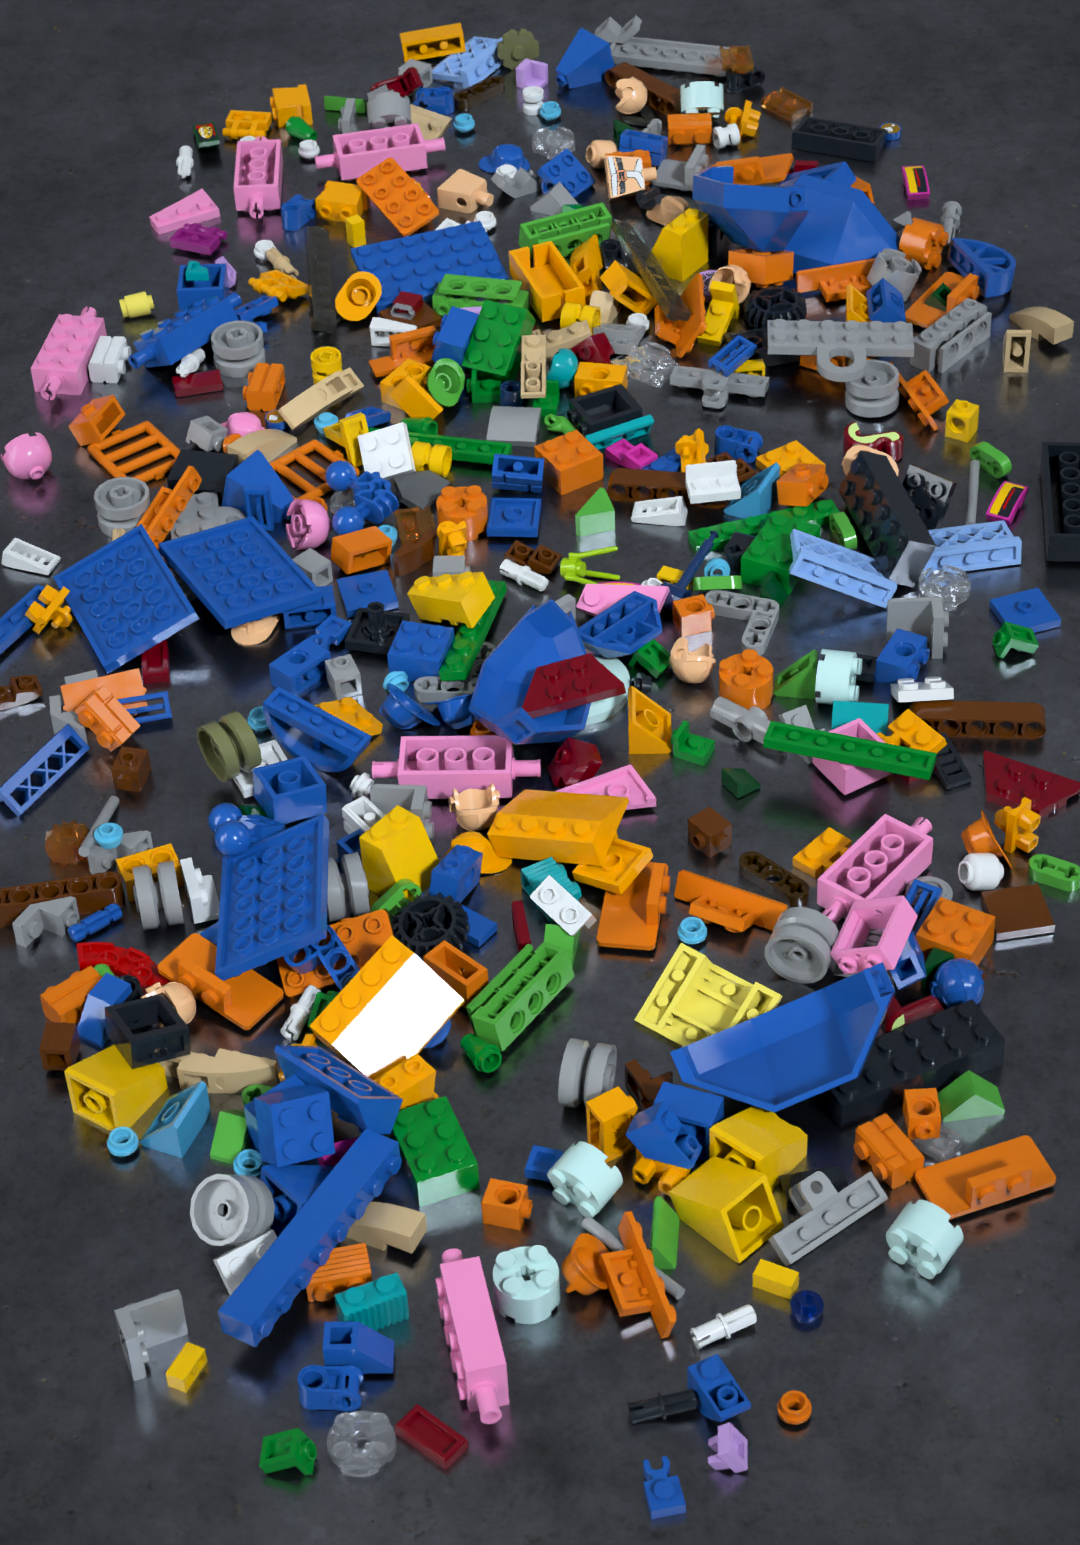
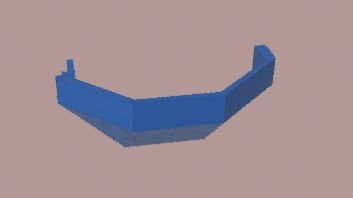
M712 166L693 175V200L708 214V217L732 243L760 252L784 251L809 212L805 210L806 186L773 187L733 184V166Z
M801 174L777 186H806L805 210L809 212L784 249L794 252V274L801 270L876 258L879 252L882 253L883 249L898 250L901 238L862 190Z
M553 599L537 608L532 605L482 663L468 710L487 729L516 745L565 741L567 737L570 738L585 729L591 703L532 718L522 708L537 667L587 654L572 612L565 613Z
M882 962L757 1017L670 1052L682 1082L775 1113L860 1076L895 994V989Z

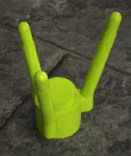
M612 546L581 553L570 552L569 558L565 557L561 561V577L567 581H575L584 585L599 584L581 578L584 576L619 580V575L586 570V563L580 559L618 550V547Z

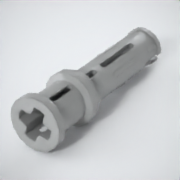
M948 201L942 207L943 215L940 218V224L944 227V231L949 233L948 242L943 246L941 252L942 255H948L950 238H955V230L960 225L962 207L955 201Z

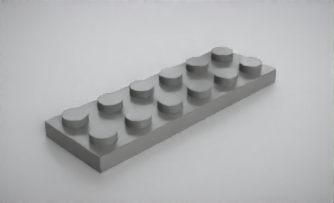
M631 37L626 43H612L610 46L614 65L626 62L636 68L649 67L655 70L667 69L675 72H693L698 75L712 74L717 77L727 76L725 68L732 66L737 57V48L641 37Z

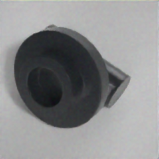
M655 186L649 191H639L635 197L638 206L645 210H652L656 206L654 197L660 194V189Z

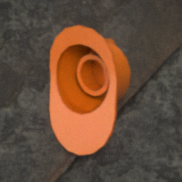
M982 810V817L970 824L961 834L968 854L988 852L994 854L997 858L1003 857L1008 866L1013 869L996 841L988 819Z
M582 1233L576 1238L570 1253L561 1264V1271L567 1281L565 1288L567 1293L576 1290L580 1294L587 1296L599 1289L606 1290L608 1288L598 1260L601 1254L609 1253V1250L599 1239L588 1233Z

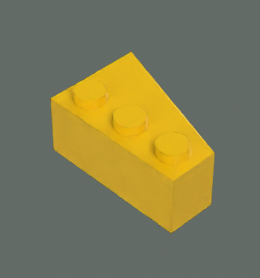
M470 571L462 574H443L435 577L422 576L415 580L414 585L407 593L419 619L439 623L444 619L449 620L451 625L456 626L461 622L465 623L467 628L472 629L495 598L484 573H472Z

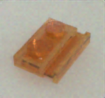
M719 46L722 71H726V68H731L732 71L737 73L753 71L754 62L750 46H729V49H723V46Z
M783 87L780 92L775 91L761 98L762 107L791 122L805 115L807 110H813V102Z
M430 505L427 506V509L422 510L419 507L400 509L394 512L401 546L406 541L416 543L429 529L436 531Z

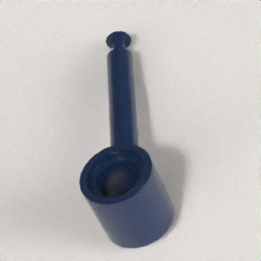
M521 380L519 382L505 381L500 385L499 406L524 407V398H521Z
M710 531L709 539L704 540L677 583H662L661 586H668L670 589L662 608L673 612V601L692 597L691 591L686 588L713 547V540L719 537L716 531Z

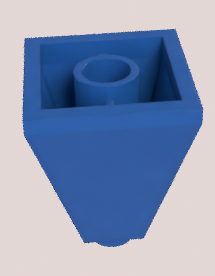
M583 28L579 29L556 68L557 76L555 79L558 85L572 89L606 80V70L615 66L610 44Z
M258 449L226 475L222 506L236 508L247 517L243 492L244 485L250 484V488H254L255 485H260V488L270 485L274 522L280 523L284 519L289 520L291 516H287V512L294 498ZM251 495L254 518L258 519L255 495ZM261 495L264 520L267 521L264 495Z
M265 1165L262 1167L260 1180L271 1191L275 1205L274 1220L270 1229L274 1230L277 1237L333 1170L334 1167L332 1165H286L278 1168L274 1165Z

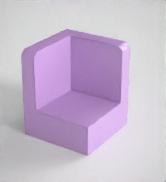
M525 59L516 67V87L524 89L529 86H538L543 88L548 83V65L546 63Z

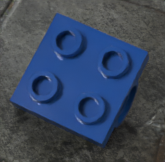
M567 148L537 171V174L544 180L541 186L543 193L558 182H561L574 199L596 182Z

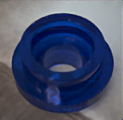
M803 1290L793 1295L790 1309L799 1321L810 1323L817 1320L822 1314L824 1301L818 1293Z

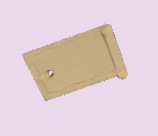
M410 104L412 124L418 123L424 140L438 139L452 120L450 117Z

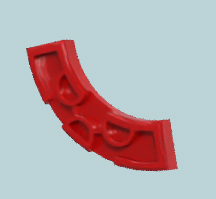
M110 942L76 944L80 971L89 966L94 968L97 964H106L110 967L112 973L136 977L140 982L143 995L147 993L146 988L160 982L161 986L171 982L158 972V965L150 959V956L132 947L129 949L114 946V943Z

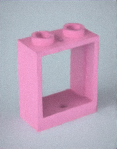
M904 895L854 901L830 955L844 974L859 973L882 962L886 970H893L918 915ZM885 928L877 946L863 947L870 930Z

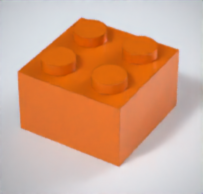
M751 248L729 251L728 265H737L743 268L748 273L751 283H755V287L768 288L769 284L783 285V281L793 280L794 252L792 251L760 252Z
M577 430L534 446L535 458H544L543 478L561 496L604 479L603 454Z
M940 897L916 934V939L924 955V962L931 950L936 947L953 953L955 959L964 958L970 960L978 967L993 943L996 917Z

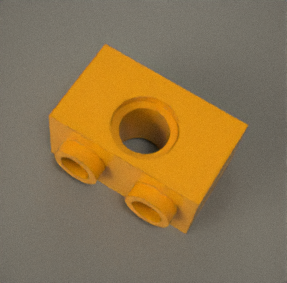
M580 362L574 378L575 398L618 384H622L627 389V366Z

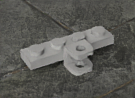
M675 365L670 375V385H675L679 388L701 389L704 391L702 405L704 407L720 409L726 405L729 394H745L754 398L764 397L769 387L770 377L734 372L725 377L723 371L719 373L710 369Z
M816 1171L789 1189L790 1199L801 1217L768 1240L787 1267L889 1198L871 1171L840 1192L836 1191L824 1173Z

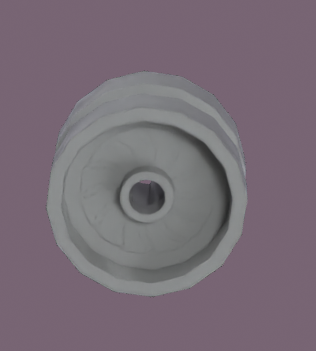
M231 321L218 326L212 332L211 343L214 351V365L216 370H219L222 375L232 378L247 377L249 372L254 371L257 363H266L263 331L255 323Z
M867 360L865 374L855 381L845 382L846 408L853 414L868 418L882 417L895 411L899 404V372L891 363L881 360Z
M117 477L99 485L94 493V502L97 510L98 525L104 534L112 537V531L115 528H123L127 533L137 526L150 506V492L146 483L137 478Z
M358 852L342 855V874H339L336 861L332 857L328 858V922L345 918L346 900L350 913L354 917L370 913L368 884Z
M173 860L158 863L157 873L159 881L153 882L151 868L148 865L133 867L135 880L133 891L137 913L140 912L143 931L159 927L158 909H164L166 923L169 926L184 924Z
M791 907L783 911L773 928V933L765 946V958L768 965L785 979L801 984L814 983L821 980L828 971L832 959L830 952L839 935V931L836 925L819 911L806 907Z
M570 1038L560 1069L558 1086L560 1106L577 1108L583 1099L586 1105L587 1101L613 1089L617 1064V1049L615 1045L597 1043L591 1052L588 1040Z
M215 1174L205 1178L196 1187L190 1204V1218L199 1238L209 1245L240 1246L270 1229L274 1220L275 1205L271 1191L257 1177L251 1175Z

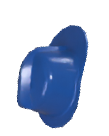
M514 144L497 146L491 155L483 157L478 164L481 170L495 173L498 167L505 164L514 166L517 171L520 167L526 171L530 168L529 161L524 158L522 149Z
M391 683L387 684L390 693L380 706L379 712L390 724L400 729H410L423 720L436 726L441 724L440 720L431 711L409 698L400 688Z
M473 694L457 696L439 702L423 703L424 705H437L443 721L453 729H461L472 725L476 718L468 710Z

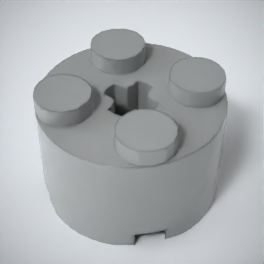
M382 92L375 95L376 99L371 101L370 98L368 100L369 130L412 124L410 100L407 96L403 98L400 97L398 92Z
M883 249L882 253H878L868 273L867 280L874 286L882 278L886 279L903 294V302H905L922 271L921 266L913 258L911 262L905 259L906 254L901 251Z

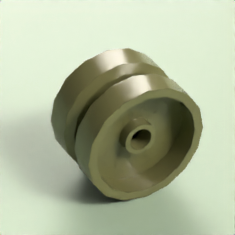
M234 710L219 717L218 723L211 721L197 728L196 734L201 753L212 773L220 781L226 782L239 776L240 769L247 772L261 765L262 757L258 741L248 722L239 712Z

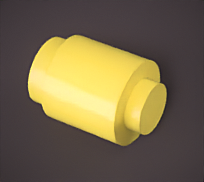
M146 291L124 296L125 299L119 300L124 318L130 317L132 319L151 314L150 309L155 308L152 296L146 295Z

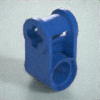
M450 87L420 88L415 94L413 105L421 108L425 106V109L441 115H449L455 110L453 91Z
M296 194L289 201L281 205L282 227L287 231H296L317 216L315 199L308 200L303 198L302 195Z
M729 425L717 427L714 441L715 455L727 452L734 460L742 458L746 463H752L756 460L757 450L763 445V438L758 432L738 429Z
M308 1365L302 1368L297 1376L300 1404L309 1410H340L345 1412L357 1410L361 1407L362 1403L361 1395H359V1386L364 1379L363 1371L350 1365Z

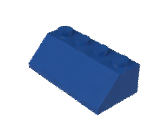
M276 1045L274 1051L285 1079L295 1074L306 1085L313 1084L329 1091L331 1110L338 1113L337 1117L340 1120L358 1126L360 1133H363L367 1128L378 1134H391L403 1101L402 1098L320 1046Z

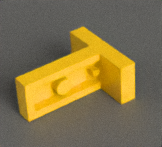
M712 281L710 286L712 300L705 316L707 326L701 336L698 335L697 338L698 343L721 347L724 333L727 332L731 319H738L740 308L734 284Z
M360 412L323 428L325 437L345 447L349 463L355 467L363 465L358 436L369 433L365 414Z

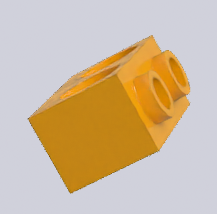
M408 358L380 382L381 401L403 410L389 396V393L408 374L426 391H429L426 379L432 367Z
M171 843L116 859L118 874L122 878L123 889L129 902L135 901L133 867L148 865L151 868L153 882L159 881L157 873L158 863L173 860L178 887L184 886L181 864Z
M619 1086L586 1102L588 1144L596 1147L608 1157L604 1161L605 1163L636 1148L625 1134L635 1114L638 1112V1108L634 1099L630 1095L626 1096Z

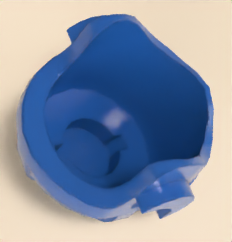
M964 958L948 960L937 969L932 982H929L930 994L939 998L948 1008L971 999L978 1004L984 993V980L981 976L984 973L970 960Z

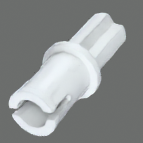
M182 146L179 149V157L176 163L178 174L182 175L181 178H186V176H190L191 168L194 164L192 158L193 150L189 146Z
M198 348L183 357L181 364L176 368V373L185 378L190 372H195L199 368L200 363L205 359V352Z
M505 559L501 563L500 569L503 570H500V574L514 579L521 586L526 584L539 591H544L548 585V579L531 571L529 566H520L509 559Z
M309 985L304 990L299 1001L291 1006L290 1016L280 1030L285 1038L293 1039V1041L297 1040L303 1027L309 1021L317 992L322 993L314 985Z
M747 1304L724 1315L721 1313L716 1314L715 1319L691 1328L690 1334L694 1335L692 1339L696 1347L700 1349L723 1337L726 1339L731 1338L732 1333L754 1324L757 1321V1316L752 1306Z

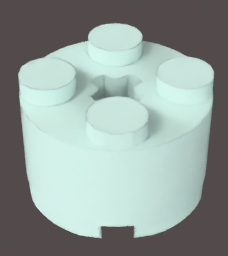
M712 81L691 82L690 87L685 88V84L680 87L681 114L711 113V120H718L719 115L724 112L723 84L719 83V87L714 86Z
M822 649L821 654L825 655V659L818 662L815 691L821 692V698H816V703L833 705V701L857 702L859 686H856L855 682L856 675H861L862 659L857 658L856 652Z
M579 1141L576 1145L573 1143L547 1174L555 1188L552 1192L554 1198L563 1205H567L569 1202L574 1204L584 1217L590 1216L591 1218L598 1214L623 1184V1178L615 1165L610 1169L604 1162L608 1157L603 1152L582 1141Z
M918 1200L916 1204H912V1201H909L886 1232V1240L891 1248L888 1254L896 1263L905 1264L906 1262L916 1267L923 1277L933 1279L936 1274L943 1270L963 1242V1232L959 1225L954 1229L948 1222L951 1216L939 1206L925 1200Z
M542 1245L525 1246L504 1251L497 1255L492 1275L494 1301L499 1313L504 1317L507 1315L514 1318L515 1322L519 1324H535L546 1320L551 1315V1311L560 1302L559 1268L556 1260L548 1253L547 1248Z

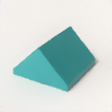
M833 701L831 730L860 718L876 734L881 732L887 736L889 704Z

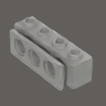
M967 298L914 338V357H910V365L921 370H927L928 373L938 365V372H945L990 337L992 313L987 312L986 305Z

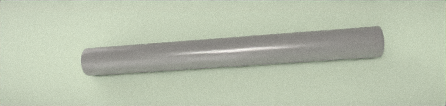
M978 460L970 462L965 525L976 524L980 462Z
M111 796L78 850L80 856L87 857L96 844L94 832L100 825L108 823L120 802L118 797Z
M587 1216L583 1220L582 1227L614 1252L625 1250L622 1240L593 1218ZM654 1266L658 1277L660 1276L664 1281L665 1291L677 1300L680 1299L685 1293V1288Z

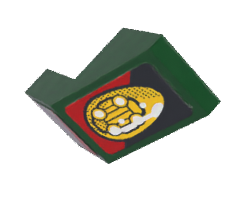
M214 122L192 126L193 137L196 139L198 151L219 148L220 141Z

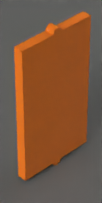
M139 668L61 685L60 688L64 701L62 709L66 712L74 711L94 691L103 685L116 699L145 695L147 689L143 687ZM146 701L122 706L125 709H131L148 705Z

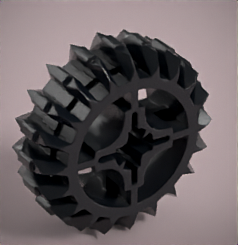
M768 285V288L760 287L759 291L753 290L752 294L747 295V300H745L744 304L745 322L749 324V327L760 329L767 328L768 320L784 319L786 321H799L806 319L807 303L805 298L802 297V293L796 292V289H788L787 286L779 287L778 285L776 287Z
M428 891L426 897L421 898L417 894L415 901L411 902L406 899V907H398V915L392 916L393 925L391 927L394 937L414 952L423 962V956L444 940L461 952H463L462 943L468 942L470 925L467 912L464 911L459 901L455 902L451 895L444 898V895L439 892L433 897ZM448 920H450L451 925L449 929L446 930V923L448 922ZM412 928L415 929L414 936L409 938Z

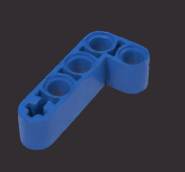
M327 925V935L331 936V940L327 945L319 946L318 942L283 956L285 962L294 972L299 974H306L323 963L341 991L361 970L340 937L329 925ZM306 952V957L302 962L294 963V957L297 953ZM347 959V964L343 969L334 970V965L338 960Z

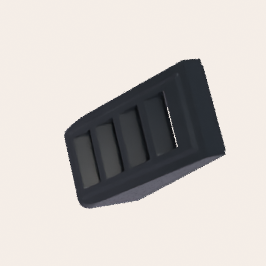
M945 732L939 733L945 738L947 745L937 753L933 773L946 789L972 782L969 771ZM956 771H957V774H954V775H951V776H948V775H947V774H950V773H953V772H956Z

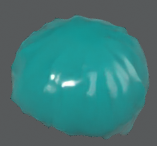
M561 348L551 359L547 380H558L559 389L569 387L574 382L578 369V360L572 350Z

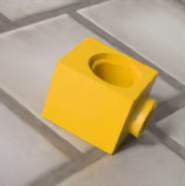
M956 399L946 412L945 436L968 443L978 429L979 405Z

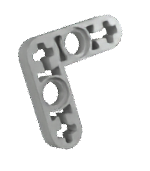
M722 590L709 591L705 595V599L708 604H712L715 615L749 621L742 636L741 651L752 649L757 651L758 655H763L779 620V604L775 600ZM743 605L747 606L748 608L739 609L736 608V606ZM762 626L766 627V629L757 630L755 627Z
M483 642L467 680L441 681L440 676L418 678L414 682L415 698L420 702L427 703L473 694L479 676L476 672L481 670L482 663L485 661L481 657L486 655L487 658L495 649V646L489 642ZM449 688H458V689H459L458 691H455V692H449V691H447Z

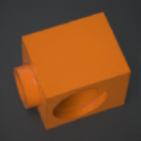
M703 594L673 601V623L681 637L712 631V619L715 618V612L712 604L707 603Z
M936 1088L904 1089L903 1115L907 1137L909 1139L940 1138L941 1112Z
M490 1178L481 1202L483 1223L520 1230L524 1218L529 1219L532 1212L533 1200L528 1199V1185Z

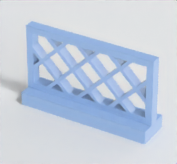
M474 36L465 43L466 52L451 54L432 69V79L461 82L463 89L484 80L503 65V60L499 59L497 54V43L503 41L502 37L500 39Z
M1004 520L928 530L935 544L940 546L936 547L920 577L1021 564L1022 541L1019 536H1013Z
M792 530L790 539L793 562L789 568L790 574L877 606L887 607L888 600L892 598L897 589V583L884 578L874 558L799 530Z

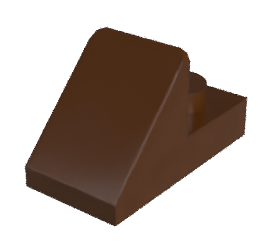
M636 1059L624 1064L625 1085L644 1110L652 1107L663 1081L673 1084L672 1071L652 1079L650 1072L646 1068L642 1069Z

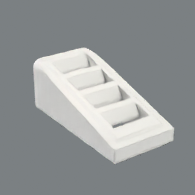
M373 317L370 324L371 346L390 347L389 332H393L394 335L398 334V332L403 333L416 330L417 326Z
M683 496L637 501L634 503L631 520L635 523L685 526L688 510Z
M14 538L3 551L2 565L49 575L60 562L61 557Z

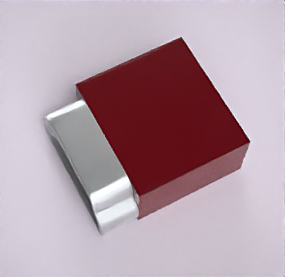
M401 291L393 301L391 315L411 320L423 306V295Z

